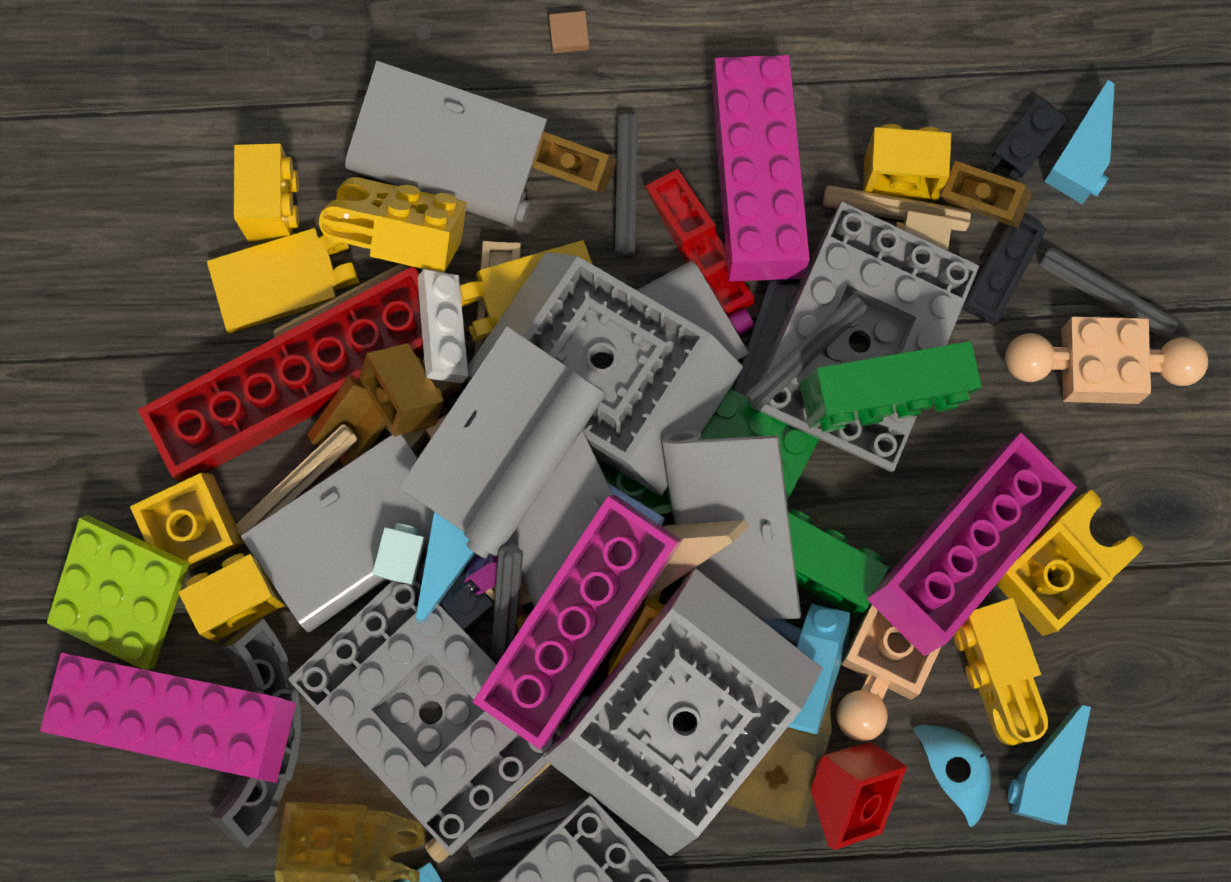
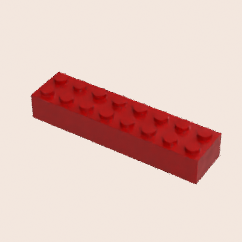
M412 266L137 409L171 476L180 483L199 473H206L324 411L348 376L359 379L367 353L408 343L416 357L423 359L424 350L418 289L419 273L416 268Z

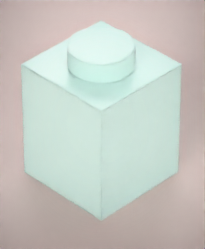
M400 523L395 524L394 530L384 527L372 574L376 577L414 586L426 541L424 537L417 536L419 529Z

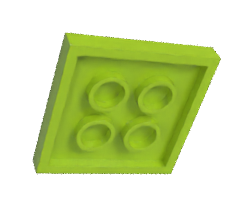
M89 515L81 517L76 527L47 624L132 665L149 671L156 666L189 562Z

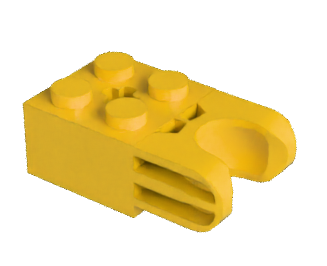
M351 177L346 179L338 188L337 199L328 203L320 213L319 226L323 235L328 239L370 249V257L445 273L461 244L467 202L457 200L455 196L446 193L435 195L422 192L412 185L396 186L359 177Z
M1094 490L1079 495L1049 522L996 584L1009 599L1014 598L1016 607L1042 636L1058 632L1143 549V545L1135 536L1119 540L1111 547L1102 546L1094 540L1089 528L1090 520L1102 504L1101 498ZM1047 573H1051L1053 576L1050 582Z
M1014 598L974 610L953 635V639L959 651L964 650L969 663V666L965 667L967 679L973 689L978 688L995 736L1000 742L1007 745H1018L1041 738L1048 728V717L1034 681V677L1041 675Z

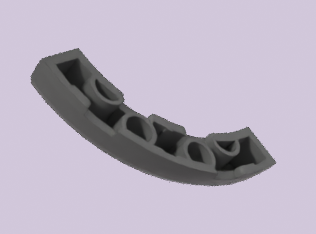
M264 619L257 620L248 625L221 646L237 670L245 691L279 697L296 703L277 783L238 775L223 801L208 816L230 839L244 848H248L275 815L278 809L277 805L283 796L287 783L293 777L301 737L298 690L288 680L292 676L287 664L288 658L276 635Z

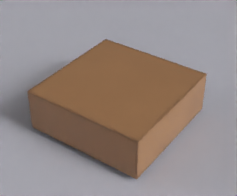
M585 11L549 14L553 53L589 50Z

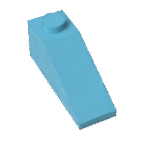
M1109 80L1098 94L1044 181L1081 204L1086 201L1090 194L1097 197L1109 177L1103 174L1110 163L1114 83Z
M435 512L416 613V622L419 623L426 622L476 554L466 546L469 539L464 535V532Z
M811 604L797 648L818 663L823 669L804 707L788 726L789 728L813 734L818 733L849 643V612Z
M1085 705L1074 707L1019 773L1018 780H1012L1007 798L1008 803L1012 804V814L1054 825H1066L1091 707Z

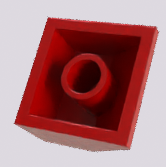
M873 742L823 755L816 765V776L811 787V793L827 844L833 850L882 834L908 767Z

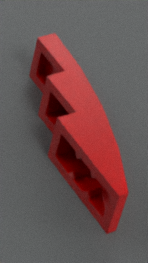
M676 169L646 185V191L686 263L692 261L696 264L726 315L729 316L742 308L745 309L753 305L754 296L744 281L728 282L726 248L716 234V225L680 171Z

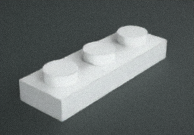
M423 269L418 276L426 378L462 384L468 377L459 275Z

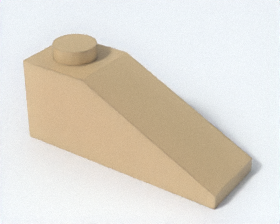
M735 520L664 526L665 529L683 541L654 583L656 587L648 592L649 598L735 541L749 527L746 521Z

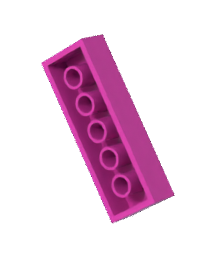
M789 55L715 58L711 83L728 282L804 279L810 259Z
M1019 433L992 455L869 595L867 600L922 655L926 656L948 643L1077 487L1022 433Z
M607 496L474 698L473 703L538 749L544 747L550 742L683 540L618 496Z
M61 653L40 732L277 783L296 703L270 695Z

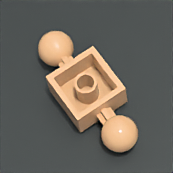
M1071 317L1061 329L1062 347H1052L1051 343L1043 336L1027 333L1016 337L1009 344L1005 354V362L1009 372L1015 378L1024 382L1039 381L1046 377L1051 370H1062L1063 402L1139 404L1151 394L1150 372H1160L1162 377L1173 385L1188 386L1199 381L1204 376L1208 367V356L1204 347L1191 338H1175L1167 342L1161 350H1150L1149 319Z
M871 603L865 611L841 663V666L866 677L861 690L847 694L840 701L836 714L837 723L841 731L847 737L856 741L872 740L878 737L886 727L888 713L882 700L887 689L910 700L920 694L941 649L940 647L926 656L922 655Z

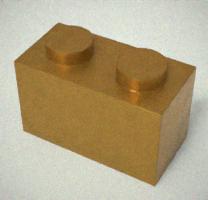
M543 132L532 168L605 194L617 159L608 154Z
M955 161L941 197L950 205L967 209L975 214L1018 228L1032 192L1025 184Z
M407 343L367 353L359 379L393 436L396 437L435 426L444 403L440 389L434 386L431 379L426 378L424 364L419 357H416L410 345Z

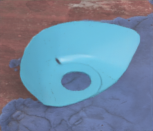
M935 725L914 727L913 732L924 746L936 779L946 794L965 814L969 826L973 827L979 821L986 807L991 787V770L986 755L972 738L959 731ZM962 757L969 763L971 774L966 781L956 783L947 777L945 768L951 758Z

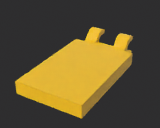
M313 228L208 260V268L226 331L232 334L316 308L336 298L335 290L359 284L358 275L352 262L340 265L333 270L329 257L330 254L348 250L349 245L333 241L324 235L319 238L316 229Z
M584 240L479 270L476 274L479 282H470L459 286L462 306L483 300L489 315L487 318L472 322L473 326L468 327L472 341H480L489 336L545 252L578 256L592 264Z

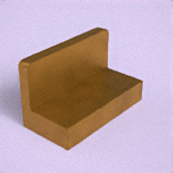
M348 376L307 434L312 444L320 446L341 425L345 424L350 427L357 435L358 441L340 457L344 467L366 453L387 425L361 381L352 376Z

